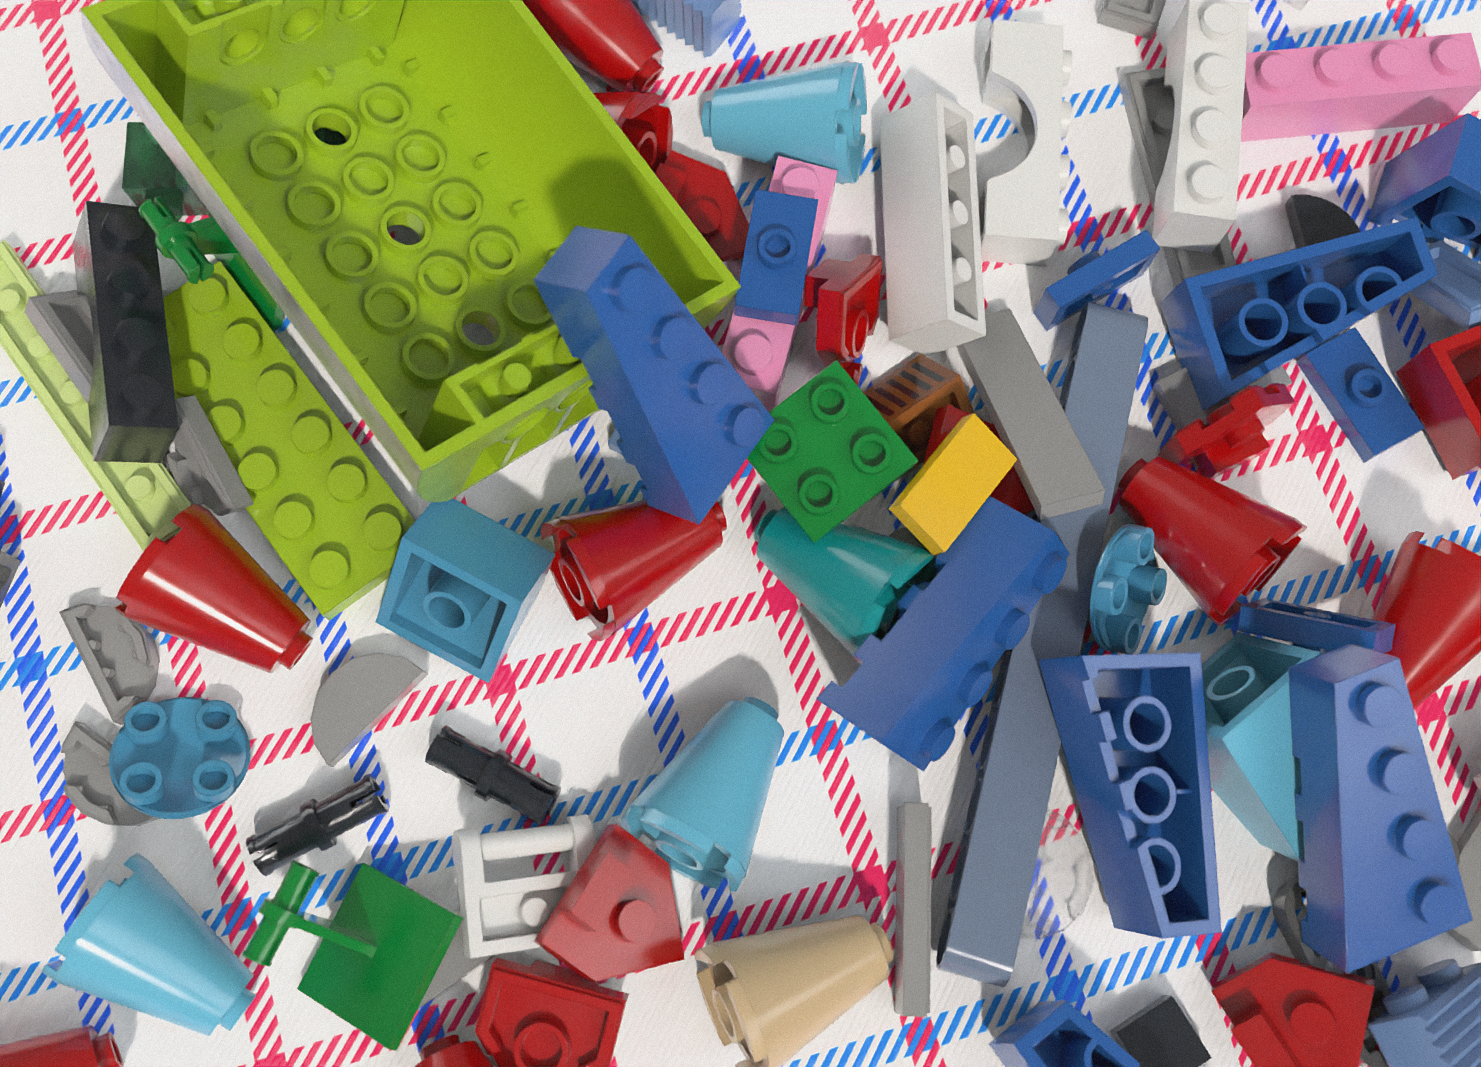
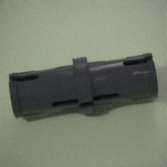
M447 725L441 729L440 735H436L425 757V763L445 773H449L476 789L474 795L486 802L492 798L520 812L523 816L533 820L540 826L551 813L562 789L556 784L554 785L541 777L539 778L523 769V767L511 761L513 756L504 750L499 749L493 752L471 741Z
M369 773L363 776V779L320 802L311 798L299 805V813L257 835L253 834L247 837L246 846L249 855L256 852L258 854L263 853L278 844V848L253 860L259 872L267 877L274 870L317 847L321 851H325L337 845V836L380 814L383 815L389 812V806L384 795L381 797L376 795L357 805V802L381 790L375 778Z

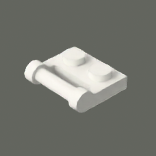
M589 815L567 816L563 824L479 834L477 828L453 831L452 856L457 871L460 916L463 917L461 928L464 957L476 958L540 948L533 941L595 846L594 829ZM566 851L569 856L570 871L485 882L483 866L485 861Z

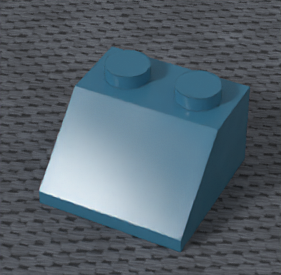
M453 498L445 502H431L402 537L375 623L489 684L538 597L556 554Z

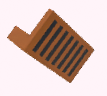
M919 354L863 392L918 459V464L908 472L924 462L938 408L949 404L969 414L975 413L961 376L923 354Z

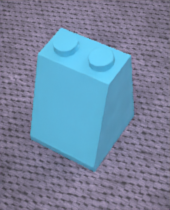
M1237 633L1202 663L1211 789L1260 845L1298 862V859L1305 858L1303 822L1296 819L1294 795L1295 792H1301L1300 759L1293 756L1288 668L1322 655V653Z

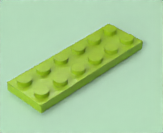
M218 261L213 265L214 272L207 280L202 282L199 278L198 284H191L188 281L163 298L175 400L182 397L196 396L254 503L246 508V511L322 616L330 621L390 577L402 537L414 524L415 520L223 264Z

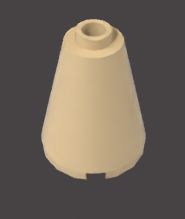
M854 915L712 942L694 952V959L708 964L707 968L696 972L707 1011L723 1046L737 1043L746 1058L734 1064V1066L781 1067L888 978V963L893 960V950L886 933L878 923L869 924L862 916Z

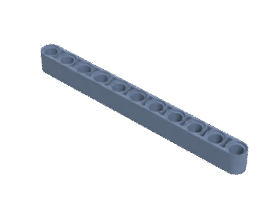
M1089 301L1084 304L1075 328L1059 402L1105 488L1103 504L1039 520L1036 511H1034L1033 520L1055 531L1070 553L1066 559L1067 568L1059 585L1051 593H1043L1029 614V627L1022 640L1013 649H1006L1002 655L936 955V968L938 970L1003 988L1007 986L1017 956L1061 745L1060 735L1038 659L1080 655L1090 607L1092 581L1100 559L1148 328V317L1145 315Z

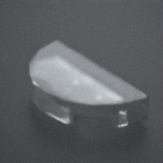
M1047 808L1020 937L1023 939L1040 940L1065 931L1084 912L1093 890V860L1084 837L1065 816Z

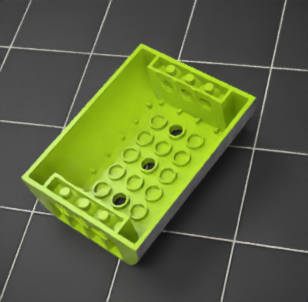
M104 0L80 8L85 38L100 65L420 498L427 502L451 500L601 410L598 408L589 390L593 382L582 360L572 357L534 282L535 277L576 226L630 235L703 329L711 323L741 288V285L522 0ZM320 128L337 131L346 138L347 142L341 145H329L320 141L315 136L314 131ZM394 225L409 227L418 234L420 242L412 245L399 243L390 236L387 229ZM469 323L485 326L492 333L494 343L478 345L471 342L463 333L462 326Z

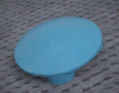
M1127 524L1121 527L1108 542L1098 562L1090 594V622L1093 637L1098 646L1103 650L1133 654L1141 640L1142 622L1148 606L1159 605L1164 597L1167 586V573L1165 569L1155 567L1153 550L1154 532L1152 528L1136 524Z
M177 697L156 703L142 702L133 706L126 713L124 725L112 743L109 755L110 776L121 798L141 813L163 819L195 817L220 806L240 787L250 764V742L244 726L237 718L236 710L231 704L223 700L210 701L195 697Z

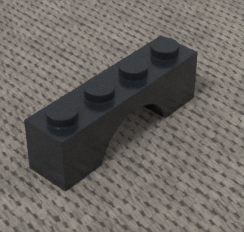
M86 201L73 240L77 295L87 297L93 327V373L88 402L93 461L161 463L179 427L158 251L155 246L156 234L139 215V207Z

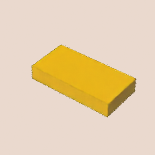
M972 413L961 418L888 509L933 555L944 553L1018 459L979 417Z

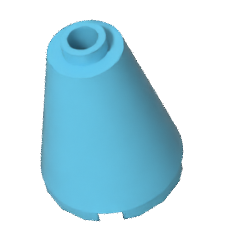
M846 60L719 88L714 92L712 101H705L703 105V135L706 138H711L713 147L722 152L776 166L778 156L837 170L836 183L838 184L857 183L862 169L866 135L861 134L862 115H867V83L864 66L862 63Z
M747 696L743 701H727L627 807L620 820V826L638 840L644 834L657 846L654 852L669 863V868L675 872L717 890L723 878L728 880L730 892H737L747 875L784 737V729L777 721L779 717L777 711L766 702L755 697Z
M137 852L123 864L134 872L129 879L125 877L120 885L109 879L102 886L54 949V951L66 958L65 961L58 959L45 964L42 970L43 974L56 983L206 1036H210L218 1024L230 1032L256 997L255 993L246 988L254 974L148 859Z

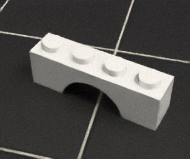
M1187 0L1168 36L1164 87L1172 88L1174 91L1175 110L1168 155L1155 194L1152 238L1158 246L1212 253L1236 221L1250 3L1229 0Z
M994 19L983 53L981 103L1003 114L1016 127L1024 144L1025 160L1007 173L988 178L978 203L981 255L984 262L1046 266L1056 245H1064L1067 237L1069 212L1068 209L1060 208V191H1065L1068 184L1070 156L1061 154V138H1066L1068 135L1071 121V102L1062 101L1063 86H1067L1070 80L1073 53L1072 50L1064 49V25L998 19Z

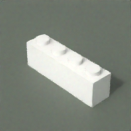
M934 91L880 119L881 148L879 152L882 167V214L884 217V268L886 271V323L888 327V340L926 356L986 336L973 113Z

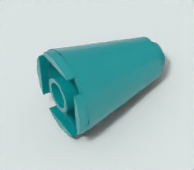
M785 507L779 511L777 509L770 510L760 521L754 535V540L758 542L757 557L853 657L854 653L870 635L881 640L898 622L899 615L897 603L912 585L917 586L925 581L931 583L937 574L935 555L926 548L844 521L813 544Z

